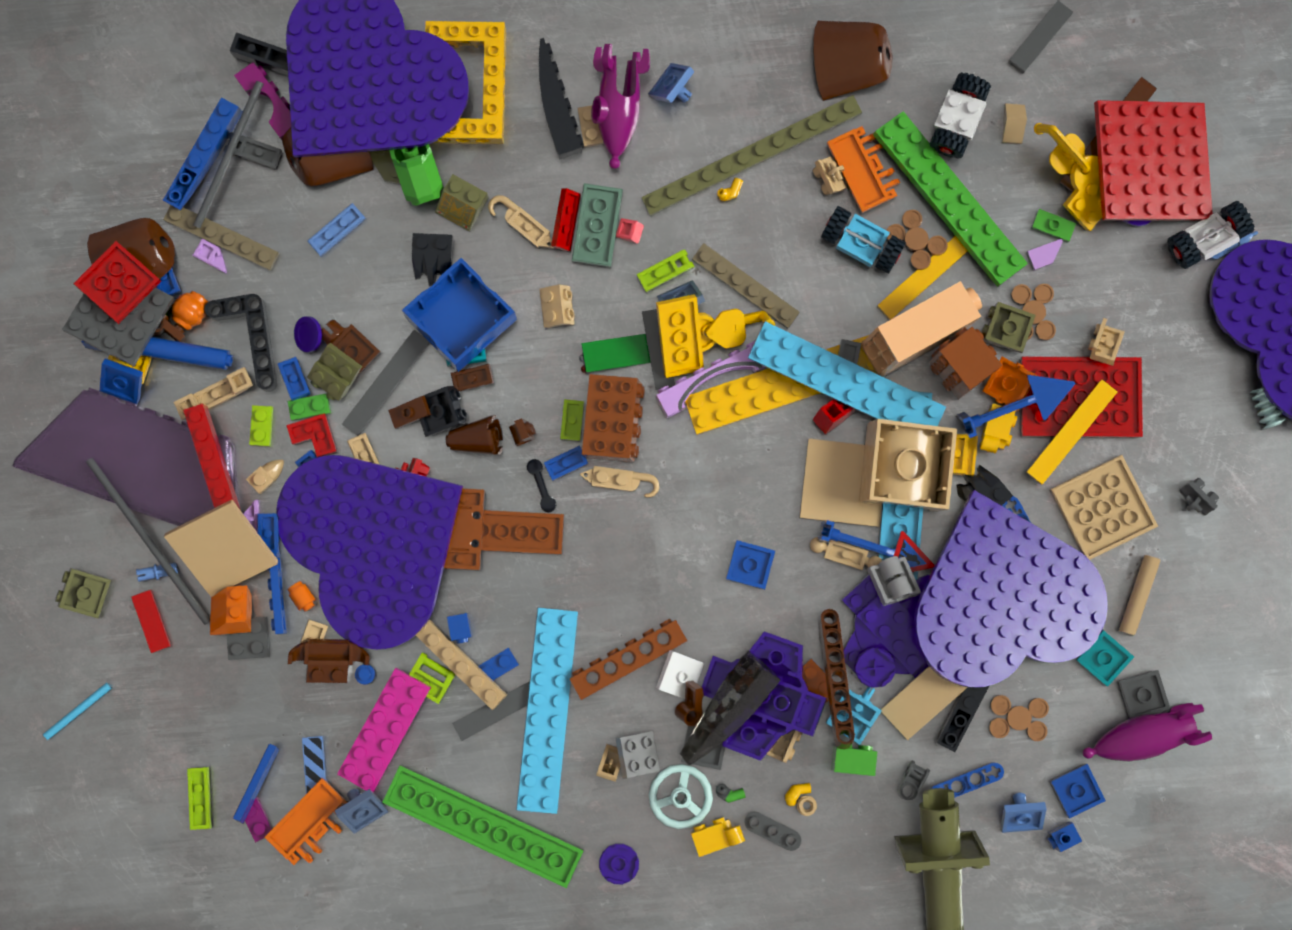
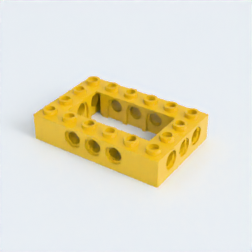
M426 21L425 32L443 39L450 46H455V48H459V46H474V48L484 46L483 119L460 118L457 125L449 133L447 132L433 143L504 144L505 22Z

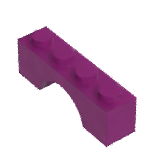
M252 62L234 76L249 96L256 81L264 84L259 95L266 96L272 100L273 114L269 124L282 140L286 131L291 127V114L288 109L290 104L284 96L280 98L276 92L279 89L273 81L268 82L265 76L267 73L262 66L257 67Z

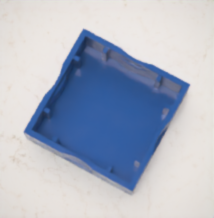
M462 258L447 269L430 288L421 292L402 309L405 318L457 372L464 368L517 320L515 311L496 292L488 288L481 277Z

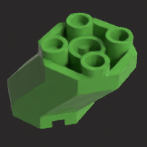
M429 144L421 147L389 150L407 201L417 206L440 198L444 187Z

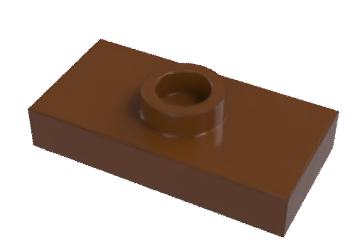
M490 364L451 373L453 386L459 392L494 384Z
M420 396L388 410L395 429L431 415L425 396Z

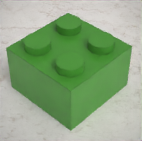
M833 745L832 771L875 776L877 751L873 750V746L858 745V748H853L851 745L848 749L843 750Z

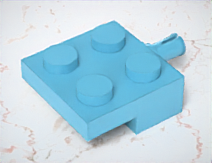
M867 687L863 695L855 694L849 690L855 732L853 741L861 745L882 711L870 702L871 696L876 691L872 687ZM830 715V717L828 718L826 724H828L829 726L832 727L831 715ZM837 715L839 721H847L844 715Z

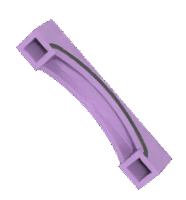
M755 341L747 344V349L741 352L739 349L728 354L729 358L724 361L720 358L711 363L712 367L706 370L704 367L693 372L694 376L688 379L685 376L677 380V385L671 388L665 386L658 390L659 394L656 395V400L666 419L685 409L684 403L689 395L712 377L735 370H752L753 373H756L766 368L748 359Z

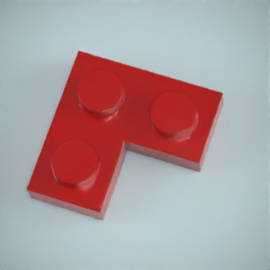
M325 413L286 425L292 445L312 439L317 457L337 452Z

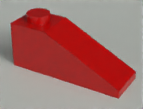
M833 399L819 409L813 421L826 435L851 416L856 409Z

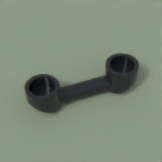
M532 459L527 463L526 467L527 471L534 476L542 497L540 502L541 508L545 512H553L556 509L557 503L552 496H549L541 474L543 465L538 459Z

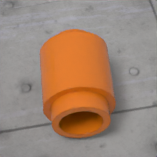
M299 581L287 589L290 593L289 597L299 611L304 610L306 612L315 606L313 602L316 599L306 584Z

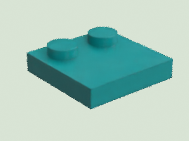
M1102 630L1094 645L1078 656L1076 660L1108 687L1131 662L1134 656L1107 632Z

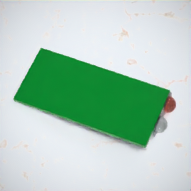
M646 334L581 343L583 353L579 356V360L584 364L581 367V371L585 375L587 372L651 363Z

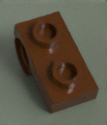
M165 315L161 321V327L155 331L153 336H159L165 332L175 341L183 342L185 340V335L183 334L185 331L177 324L173 326L169 323V318Z
M521 418L514 421L515 424L509 427L516 446L535 440L534 434H536L533 424L529 423V421Z
M686 682L685 701L679 703L675 708L676 717L686 725L694 727L701 725V717L703 716L702 699L704 697L703 688L696 682Z

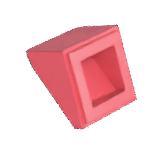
M621 218L616 237L638 244L644 225L635 220Z

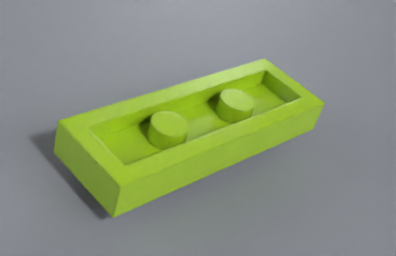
M209 767L187 768L190 830L211 829Z

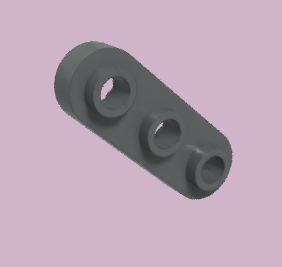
M756 811L746 815L744 822L749 831L789 851H794L800 847L801 836L797 831ZM756 818L759 820L757 826L751 824L752 819ZM771 828L777 829V833L775 835H771L769 833V830ZM789 837L795 838L794 844L788 843Z

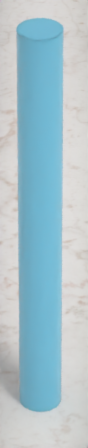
M106 682L43 733V736L49 740L112 689L111 686Z

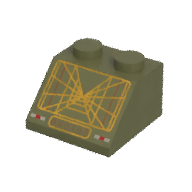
M452 174L442 192L435 213L470 232L489 196L487 192Z

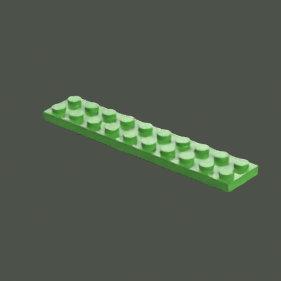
M904 111L873 133L882 147L997 287L1028 264L936 150L930 147V143Z
M399 765L382 802L567 888L584 851L402 765Z

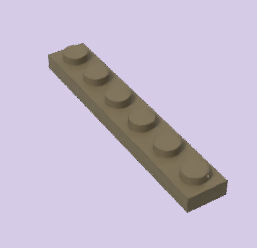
M170 205L163 219L165 222L269 271L272 270L280 254L279 252L207 218L204 219L200 229L194 227L193 224L198 214L186 208L179 210Z
M703 243L692 258V261L760 310L765 311L785 328L788 329L800 312L706 244Z

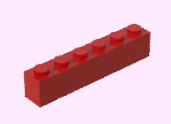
M202 403L184 409L186 421L214 508L233 500L240 509L208 406Z

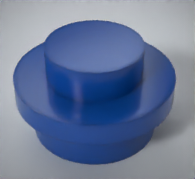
M360 665L355 671V678L360 684H369L375 678V670L370 665Z

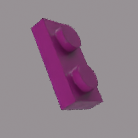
M258 796L245 819L255 843L264 839L273 829Z

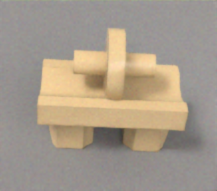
M831 156L815 162L816 167L812 171L815 177H822L824 184L821 189L825 195L843 191L847 188L841 172L845 170L843 165L837 167Z

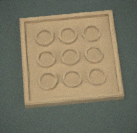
M808 439L800 518L880 527L882 503H859L865 445Z
M1123 455L1050 489L1080 552L1089 560L1158 527Z
M233 500L166 532L164 538L211 597L226 587L234 586L278 563V559Z

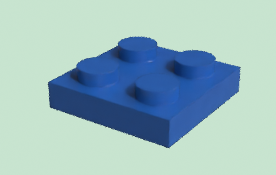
M105 358L101 366L99 391L137 405L141 395L143 372Z
M736 540L726 579L765 590L775 550Z
M1084 764L1050 781L1069 819L1106 801L1088 764Z

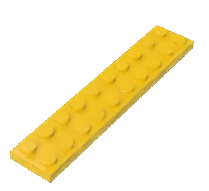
M869 335L852 341L862 343ZM840 345L825 350L838 355ZM861 347L857 365L876 373ZM768 368L691 394L685 403L695 433L698 435L821 393Z

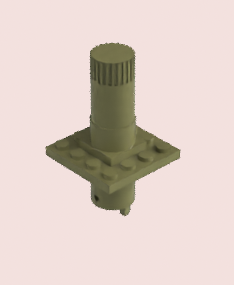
M946 788L928 789L923 792V802L919 804L921 834L895 836V845L906 871L920 873L923 870L927 930H964L962 869L966 867L974 869L984 868V866L990 865V859L976 831L960 832L959 803L954 800V791Z

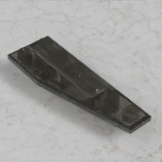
M749 650L740 658L733 670L727 674L680 752V755L688 765L707 755L739 729L780 682V678L774 671Z

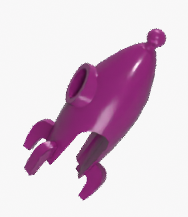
M604 44L603 55L602 47H596L593 66L598 72L602 73L599 95L593 100L591 118L593 123L598 124L603 143L612 156L609 166L612 169H617L621 164L618 158L629 145L636 130L640 110V74H645L650 69L649 49H643L642 59L640 52H633L632 60L627 61L623 95H621L616 87V55L612 56V44Z
M1186 703L1172 707L1170 713L1144 714L1126 720L1108 731L1098 740L1094 748L1086 747L1082 753L1087 759L1098 755L1099 757L1115 761L1131 762L1146 760L1164 754L1166 751L1184 743L1196 746L1212 740V733L1210 731L1202 733L1201 730L1197 729L1193 715L1204 712L1202 704L1193 705V703Z

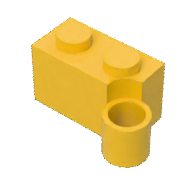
M991 404L989 406L988 412L1002 406L997 404ZM1016 410L985 422L979 442L981 450L996 454L998 449L1003 450L1005 446L1009 447L1012 435L1009 433L1011 427L1014 428L1017 421V416H1015Z
M724 817L713 820V824L705 826V824L693 827L694 831L691 832L699 857L745 841L740 825L732 827L729 819L725 820Z

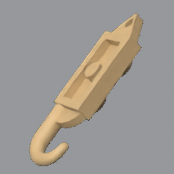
M497 195L490 200L488 209L492 216L496 215L493 210L494 204L497 202L503 203L508 208L505 220L512 228L537 248H554L551 245H547L552 242L549 235L550 231L508 197Z
M598 466L580 473L593 487L631 492L638 488L640 481L651 482L654 488L652 492L645 494V497H653L659 491L658 479L654 475Z

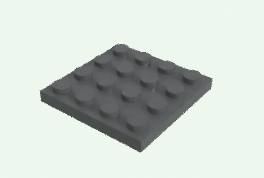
M154 288L117 324L83 294L62 330L134 367L174 301V297Z

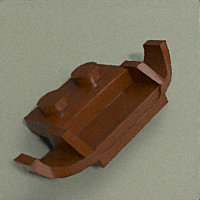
M308 639V641L300 643L290 650L287 664H292L294 661H303L307 665L306 683H347L348 665H353V661L369 665L370 656L362 647L349 642V640Z

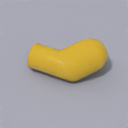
M734 178L731 187L726 189L720 188L717 191L719 199L721 201H728L736 198L743 180Z
M810 783L792 785L785 794L786 804L794 806L800 794L811 793Z

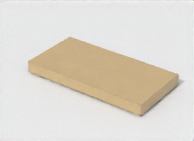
M928 666L880 710H882L881 712L900 733L909 740L967 687L946 681Z

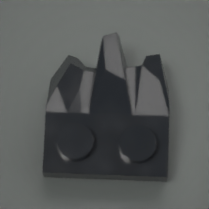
M413 233L412 266L415 280L420 279L425 274L428 285L432 286L436 282L437 275H442L452 266L453 235Z
M981 465L977 468V475H962L966 481L965 485H956L957 494L964 503H966L973 490L1001 506L1013 497L1001 480Z

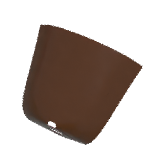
M817 21L814 30V64L817 84L823 101L877 85L890 77L893 55L887 31L883 26L870 22ZM879 46L882 47V53L878 51ZM886 48H888V50H889V54H890L889 60H888V58H887V56H886Z
M291 127L283 136L282 143L288 163L305 185H321L373 170L369 151L301 157L299 161L297 157L294 158ZM290 157L294 159L296 168L292 165Z
M139 218L89 235L87 247L91 264L117 241L159 279L174 265L175 251L173 241L153 219ZM161 236L167 240L168 248L164 247L160 242ZM151 239L154 241V246H151L149 243Z

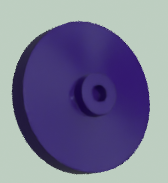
M304 316L296 322L294 339L301 351L313 352L317 350L321 343V327L314 317Z

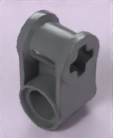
M912 760L906 768L897 788L898 796L904 800L915 799L922 785L927 780L930 770L928 768L926 770ZM906 785L912 788V794L908 797L903 794V788Z

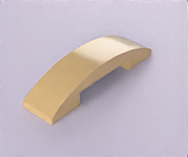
M243 367L227 375L226 378L173 403L181 420H185L184 409L202 403L208 406V409H211L253 386V383L246 368Z

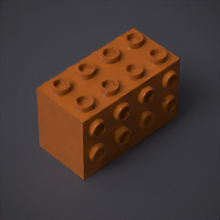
M964 327L951 340L945 341L931 355L932 360L929 362L931 364L929 366L931 371L936 376L939 375L942 378L944 388L948 392L952 391L958 400L1002 366L995 356L997 353L991 345L987 346L983 341V334L973 327L968 330Z
M589 375L582 446L583 456L588 459L634 462L635 458H638L639 446H637L636 440L640 438L641 426L638 424V419L642 418L643 414L640 398H644L645 387L638 378Z

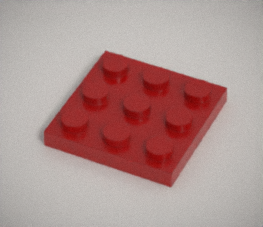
M115 241L73 284L119 324L161 281L122 245Z

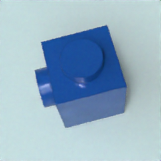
M1070 821L1048 832L1050 846L1053 850L1056 849L1059 852L1082 842L1074 824Z

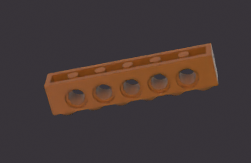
M668 619L661 623V628L655 632L652 628L642 634L644 638L638 641L634 638L625 643L626 648L620 651L618 648L607 653L608 658L602 661L600 658L589 663L590 668L586 670L580 668L574 671L570 681L580 699L582 700L669 652V650L687 642L677 621L674 620L672 622L671 619ZM660 633H666L669 636V641L664 645L657 641V636ZM644 642L651 645V651L648 654H642L639 650L640 645ZM626 652L632 653L634 657L633 662L630 664H625L622 661V655ZM607 662L615 664L616 670L614 673L608 674L605 672L604 666ZM589 672H595L598 675L596 683L591 684L587 681V674Z

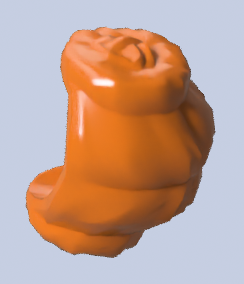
M195 291L179 295L172 305V320L181 328L188 331L191 330L192 327L200 325L202 319L207 316L205 306L208 301L204 296Z

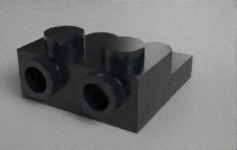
M446 386L423 395L431 415L420 419L425 437H430L466 424L467 413L460 406L461 394L454 386Z

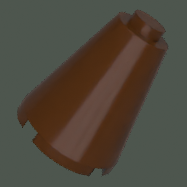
M490 415L450 430L445 438L447 447H450L452 451L500 455L503 446H499V441L503 440V434L499 419H495L496 415Z

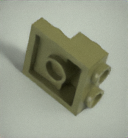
M997 302L995 307L991 306L987 315L990 318L989 324H985L981 332L984 336L983 341L1000 348L1005 347L1023 353L1036 315Z
M329 343L320 359L314 363L307 378L311 380L310 383L313 387L322 388L326 391L328 398L339 401L348 393L362 366Z
M74 568L65 571L62 577V582L65 583L63 590H58L55 602H58L57 606L99 618L111 580Z

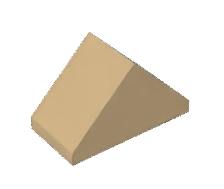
M1005 103L1002 143L1022 144L1027 122L1025 105Z
M606 744L596 776L616 782L621 767L618 749Z

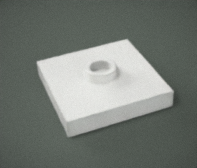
M669 650L656 689L685 699L686 682L694 681L698 683L705 663Z

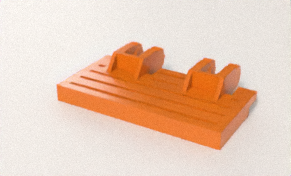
M863 126L827 142V146L837 166L843 165L845 168L841 174L861 213L897 197L894 188L887 192L886 190L900 183L899 179H894L887 184H882L881 179L892 175L895 171L893 168L877 174L878 171L883 169V166L875 152L883 147L881 144H876L865 150L863 145L876 138L872 133L860 139L859 137L866 134Z
M322 778L264 838L293 865L300 860L294 853L295 851L308 863H311L313 861L312 856L301 845L306 842L315 853L320 854L322 849L309 836L317 842L329 830L323 824L324 821L339 834L342 831L341 827L329 816L333 812L335 813L338 807L348 802Z

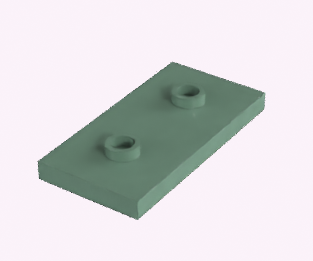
M584 183L572 262L611 267L623 189Z

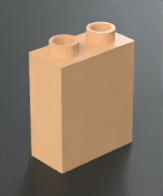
M960 281L878 326L862 342L861 347L876 373L884 377L942 345L948 339L951 340L964 327L967 329L981 317L978 311L982 308L981 300L974 289L970 287L965 289Z

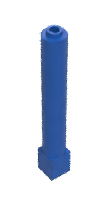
M155 337L150 339L141 354L147 357L227 370L228 367H231L233 355H230L229 350ZM81 341L85 348L99 350L89 345L88 343Z

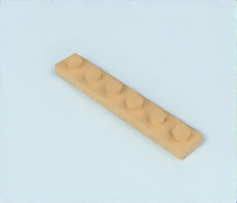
M430 619L416 634L492 710L507 696Z

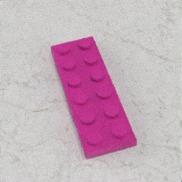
M396 667L337 775L366 791L370 789L374 793L431 687Z

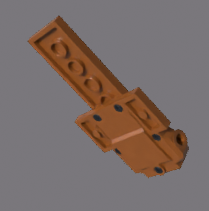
M462 488L445 560V569L480 570L481 551L562 555L564 514L484 510L485 490Z

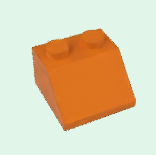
M247 585L226 587L211 597L210 635L251 632L252 595Z

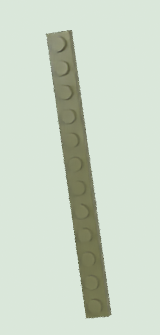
M854 95L655 190L641 197L649 215L652 216L861 115L862 111Z

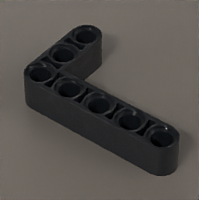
M247 294L209 301L205 306V313L212 320L222 321L246 317L257 386L266 392L273 391L277 387V376L264 300L257 294ZM259 300L258 307L252 309L250 307L251 302ZM234 303H239V309L236 312H232L231 306ZM219 306V313L212 315V308ZM262 319V325L259 328H254V321ZM264 338V346L258 348L256 346L257 341ZM262 358H268V364L265 367H260L259 365ZM270 377V385L264 387L262 384L263 379Z

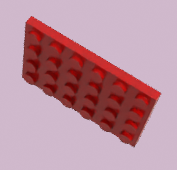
M1021 357V364L1024 368L1038 376L1075 382L1073 388L1046 420L1042 419L1037 403L1021 408V437H1055L1100 380L1105 381L1117 393L1082 437H1143L1142 357H1116L1113 366L1090 359V357ZM1030 389L1029 393L1027 394V396H1030V395L1033 394V392H1032L1031 389Z

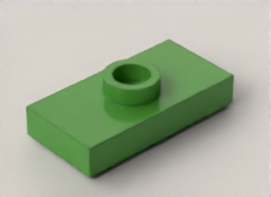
M1039 209L1031 228L1069 242L1076 223Z

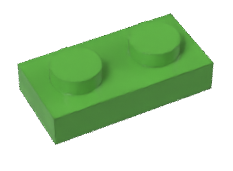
M326 394L287 401L291 421L311 418L324 413L326 415L331 414L329 398Z

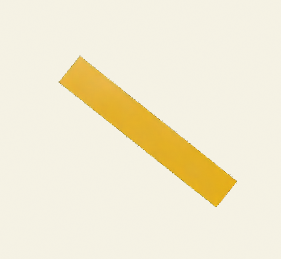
M956 236L947 243V250L944 254L931 257V263L928 268L916 270L877 305L889 320L893 319L968 252Z
M1100 380L1026 473L1043 485L1116 395L1117 391L1105 381Z

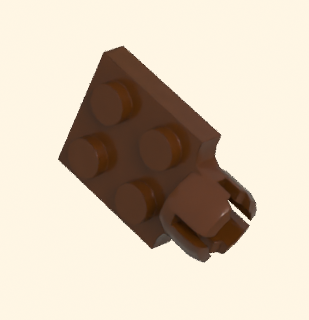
M332 319L326 324L333 331L332 334L324 328L321 329L322 340L327 345L329 343L333 344L362 366L358 375L380 353L352 324L344 328L336 320Z

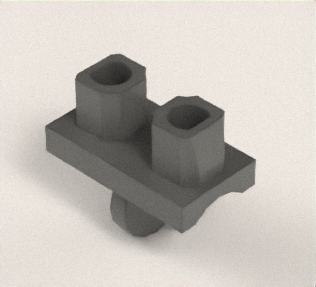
M1197 478L1184 485L1179 491L1186 496L1184 499L1189 503L1186 507L1188 511L1194 508L1198 513L1202 512L1206 516L1218 507L1216 503L1219 496L1212 491L1206 494L1202 490L1205 482L1201 478Z

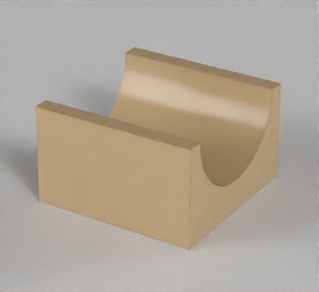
M876 419L867 423L859 503L906 505L928 509L932 512L949 510L957 429L885 419Z

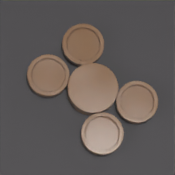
M908 210L903 215V225L910 229L907 233L904 227L899 224L890 225L886 230L890 232L887 237L888 241L892 235L901 240L905 239L906 247L914 252L911 256V264L917 270H924L931 263L929 253L924 251L927 245L929 252L936 256L944 254L947 250L948 244L944 237L937 235L929 239L927 232L919 228L922 224V215L917 210Z
M1024 284L1015 286L1011 297L1015 303L1025 304L1022 307L1023 311L1036 315L1033 325L1038 324L1035 329L1037 337L1045 341L1053 338L1056 333L1055 325L1048 320L1042 321L1046 316V308L1043 304L1053 299V288L1048 284L1038 285L1034 290L1035 300L1029 301L1032 296L1031 289ZM1033 327L1031 328L1027 340H1029L1033 336Z
M1003 695L995 696L991 700V710L997 715H1006V720L995 718L990 722L989 731L992 736L1004 738L1008 735L1010 727L1014 730H1024L1027 728V735L1033 741H1041L1047 736L1048 730L1043 722H1031L1032 716L1034 718H1043L1048 714L1049 705L1044 699L1035 698L1031 700L1028 709L1023 706L1011 708L1010 700Z

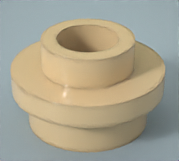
M802 796L797 801V810L804 816L814 814L817 809V803L811 796ZM804 802L810 803L809 809L803 808Z

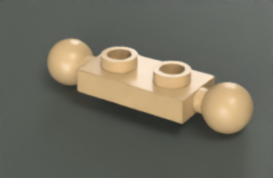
M815 537L810 542V549L813 552L821 553L824 551L826 552L824 558L863 570L864 565H867L869 568L882 562V559L878 556L868 558L869 551L839 541L830 540L829 544L818 541V537Z

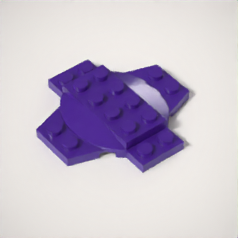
M868 574L841 599L855 613V630L843 648L845 663L855 674V664L859 654L865 649L872 647L883 648L892 655L896 665L895 674H911L916 678L928 667L927 661L922 652L919 651L915 639L914 614L920 595L883 606ZM929 574L916 579L921 593L930 577Z
M765 631L745 657L729 662L713 656L702 684L704 696L717 700L719 707L724 713L722 746L760 761L763 760L781 736L793 730L814 737L827 701L826 697L808 691L807 685L802 678L803 645Z

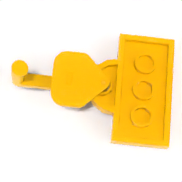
M1035 124L1034 132L1037 135L1047 133L1057 143V146L1049 156L1050 165L1058 174H1070L1071 184L1075 190L1064 202L1063 206L1086 231H1091L1102 218L1098 156L1085 155V145L1076 134L1069 133L1064 136L1055 125Z
M695 294L656 302L664 376L670 378L692 373L703 368L702 352L710 349L715 343L724 348L740 346L746 339L745 325L760 321L764 324L766 321L775 326V322L765 311L743 314L739 309L722 311L714 320L709 314L704 312L698 313L697 297Z

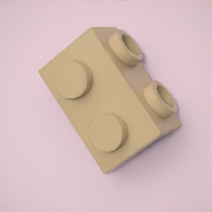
M558 284L539 289L544 328L574 325L575 314L572 308L570 286Z
M1103 318L1102 323L1096 326L1094 335L1097 337L1096 339H1091L1088 350L1092 351L1090 359L1113 366L1125 331L1106 326L1107 319Z
M793 730L781 736L766 755L784 763L787 760L791 761L795 753V749H793L795 741L799 742L802 732Z

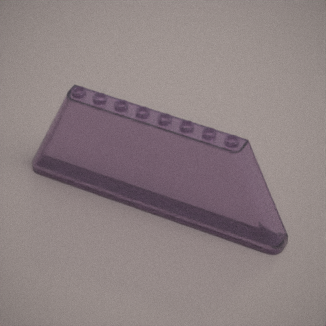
M90 387L88 391L83 390L14 459L12 464L15 468L115 503L86 463L88 459L93 458L130 509L177 526L214 509L187 422L176 423L174 422L175 418L163 414V417L155 415L156 411L146 407L144 411L137 409V404L126 401L125 404L118 402L119 398L107 394V397L99 395L100 391ZM219 434L217 438L239 503L235 444L230 442L231 438Z

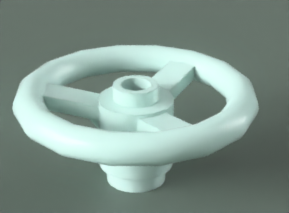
M685 764L671 765L660 771L652 781L648 794L650 808L655 817L664 825L676 829L691 828L702 822L709 813L713 801L712 788L706 776L695 767ZM681 772L679 787L673 789L671 796L657 800L658 787L664 778L673 773ZM689 774L698 779L704 789L705 800L702 809L691 801V794L687 789ZM678 793L685 795L683 800L677 799ZM673 804L677 808H688L696 816L689 820L677 821L668 818L662 813L660 808Z

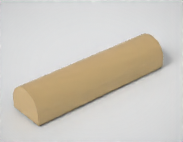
M1144 555L1119 632L1130 636L1136 634L1161 561L1160 559Z

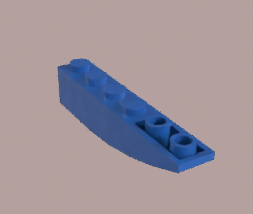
M221 97L163 199L164 202L179 210L184 207L208 173L225 145L230 132L233 131L243 111L237 105Z

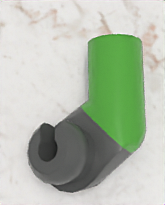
M719 784L716 787L717 796L728 803L746 798L743 788L732 791L725 784Z

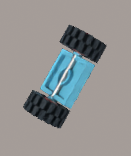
M837 206L833 215L829 218L821 238L835 245L842 232L843 236L836 249L869 267L872 266L879 253L881 256L875 267L889 274L899 259L906 242L892 235L884 249L883 244L890 232L857 214L854 215L848 227H845L852 213Z

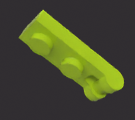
M685 249L637 274L646 293L695 267L692 261H689L688 253ZM678 260L682 263V266L679 268L675 263Z

